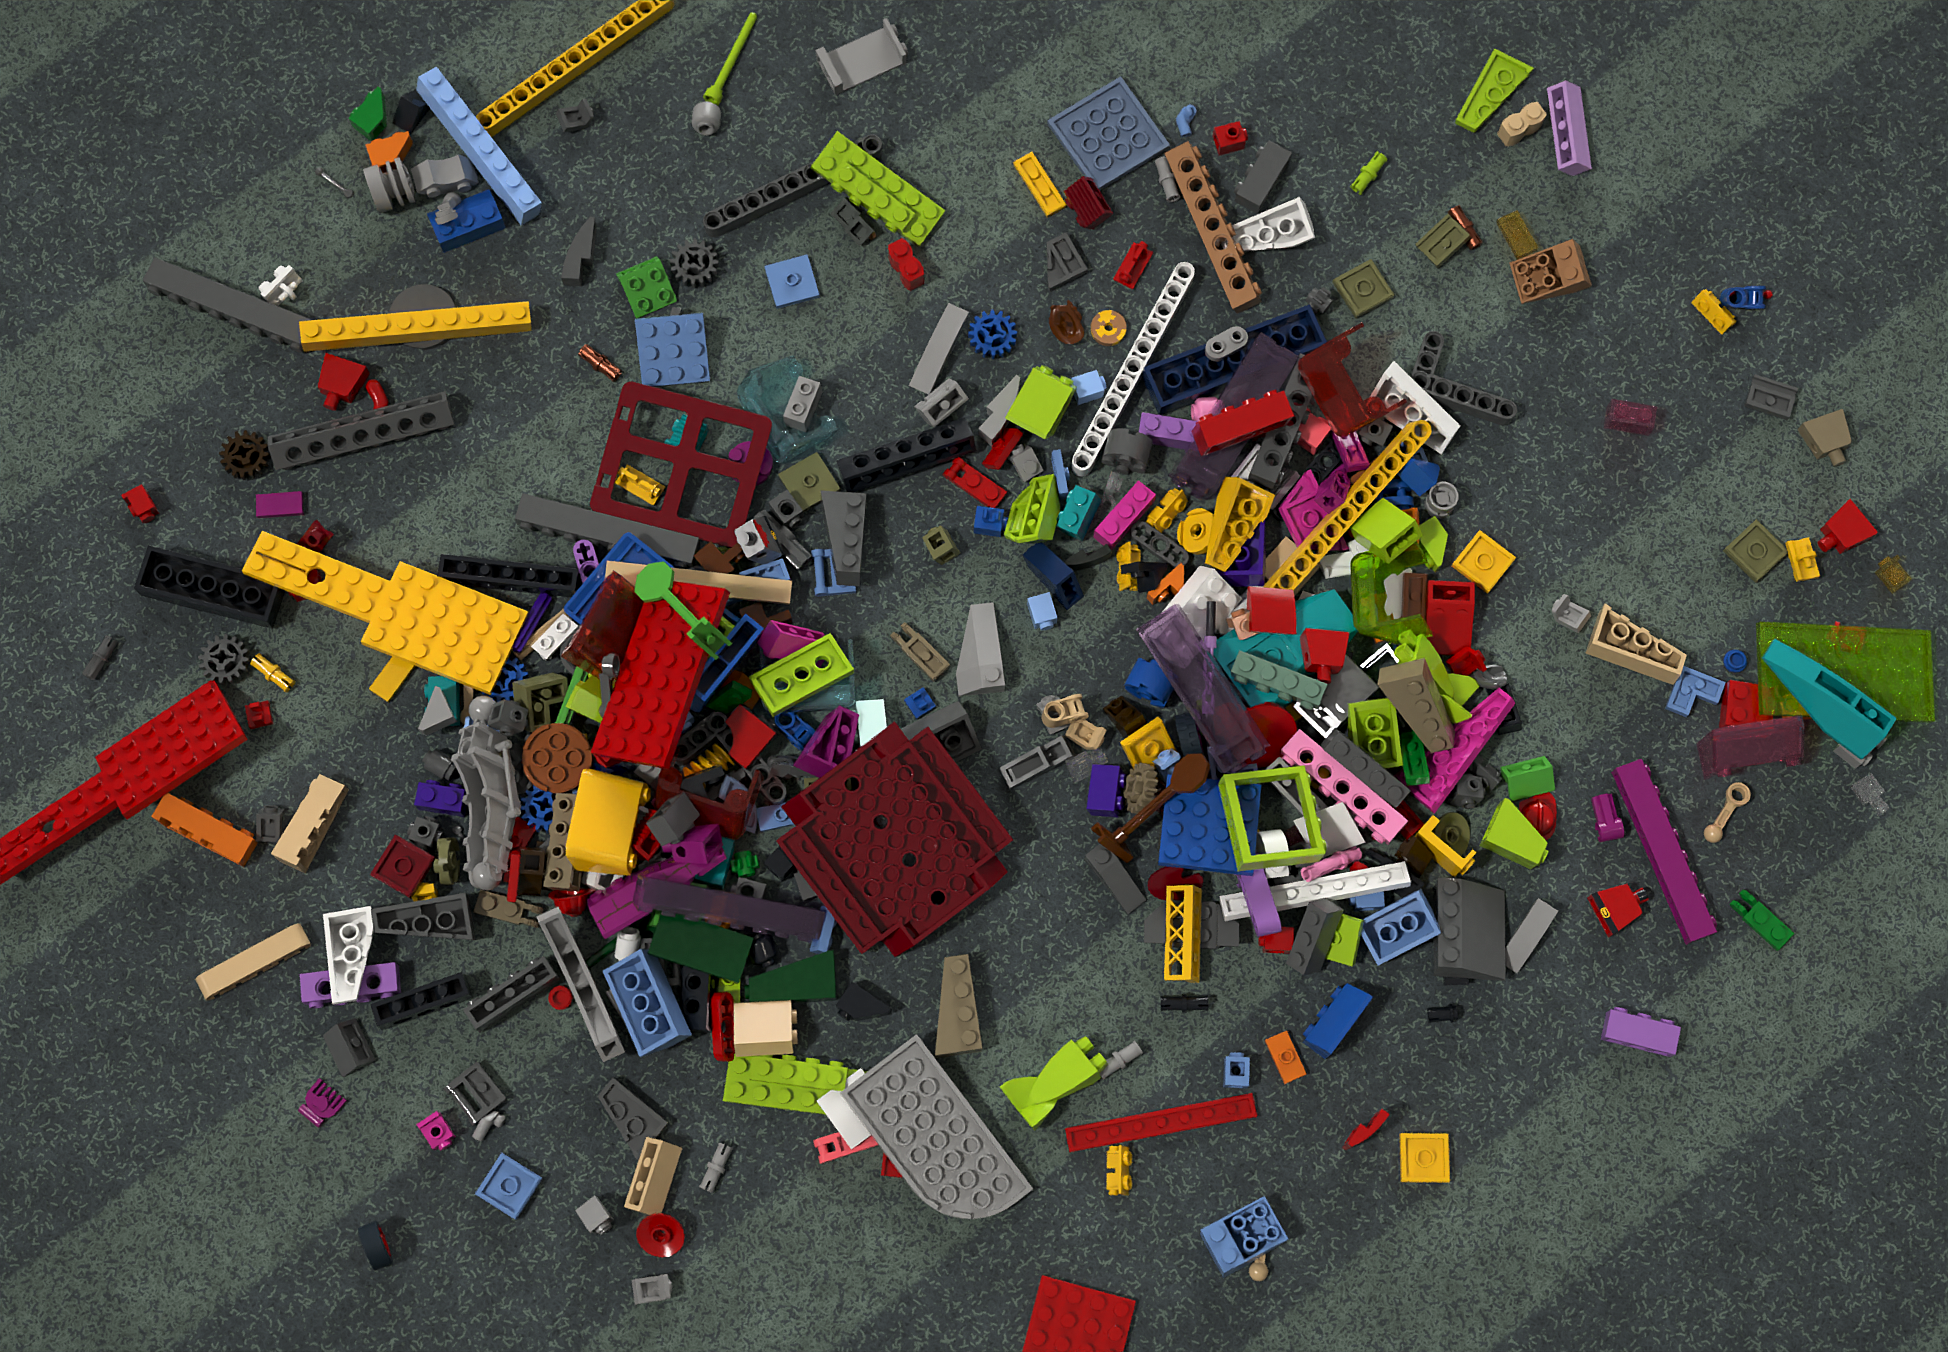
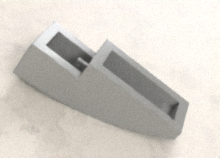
M1018 375L987 406V414L990 417L978 428V435L990 446L1002 435L1009 424V420L1005 419L1019 394L1020 377Z
M1539 898L1534 901L1505 947V966L1515 973L1519 972L1553 921L1558 910Z

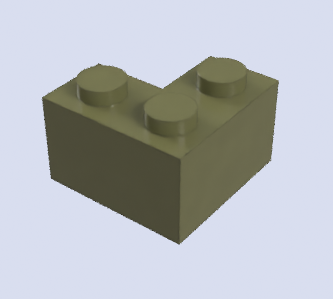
M552 672L512 682L514 701L520 703L521 707L528 709V722L524 730L533 732L543 725L551 724L549 705L564 701L568 690L567 677Z

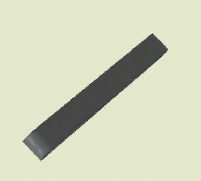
M867 135L853 142L876 160L882 156V141L876 135ZM869 146L877 147L874 151H870L867 148ZM813 161L709 211L703 217L705 233L710 237H719L830 182L811 169L812 164L815 162ZM812 174L818 175L816 179L808 178ZM791 184L798 185L795 189H790L788 186ZM772 193L779 195L774 199L768 197ZM751 203L759 204L756 208L749 207ZM733 212L739 214L737 217L734 218L729 217V214ZM712 222L719 223L716 227L708 226Z

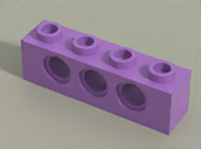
M394 962L365 966L357 999L358 1003L370 1002L371 997L380 996L381 1000L401 993L398 964ZM329 970L300 974L301 1000L303 1004L309 1005V1008L324 1007L323 1003L332 1002L331 992L328 995L322 994L323 986L330 984ZM373 978L380 979V985L376 989H370L369 987L370 981ZM346 1002V1003L335 1004V1006L346 1005V1004H348V1003Z

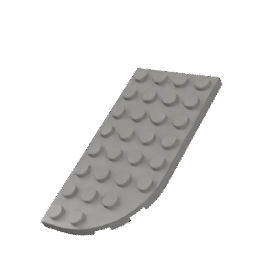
M917 1034L840 1092L841 1096L909 1187L932 1209L955 1218H984L1006 1210L1033 1189Z

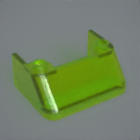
M1417 541L1389 564L1370 551L1358 553L1352 558L1350 569L1353 624L1360 634L1394 644H1399V634L1409 629L1415 636L1423 634L1425 637L1433 636L1431 629L1421 614L1391 620V615L1387 616L1384 609L1387 599L1384 580L1394 573L1398 576L1407 567L1428 563L1427 557Z

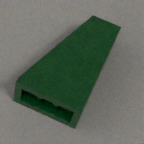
M834 950L749 978V985H745V999H750V1003L791 1000V1003L836 1001Z

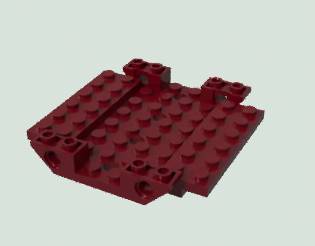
M892 722L854 753L781 806L795 826L778 838L776 842L861 954L879 941H883L894 957L900 955L964 909L1008 873L995 854L1012 842V837L928 726L908 741V738L896 722ZM855 777L859 781V786L856 790L851 791L845 787L847 778ZM878 815H883L888 820L886 827L882 829L874 825V818ZM912 853L915 855L916 862L913 866L903 864L902 858L905 854ZM941 891L945 895V899L941 904H934L931 901L933 892Z

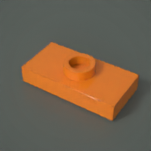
M1287 1031L1265 1040L1284 1084L1307 1074Z

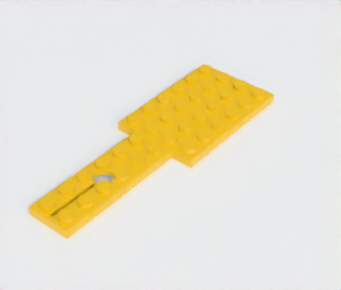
M264 531L261 532L242 569L243 574L369 623L361 640L362 645L489 695L492 694L513 649V645L529 615L526 610L442 577H437V575L401 561L389 581ZM313 569H321L325 572L326 576L323 582L312 584L307 580L308 573Z

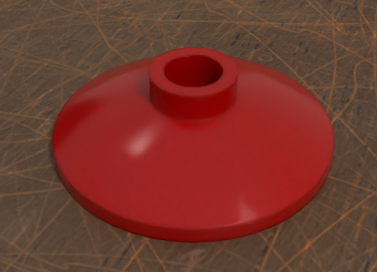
M661 1213L646 1216L639 1223L636 1232L637 1241L641 1248L656 1257H669L676 1254L682 1248L685 1240V1233L681 1224L675 1218Z

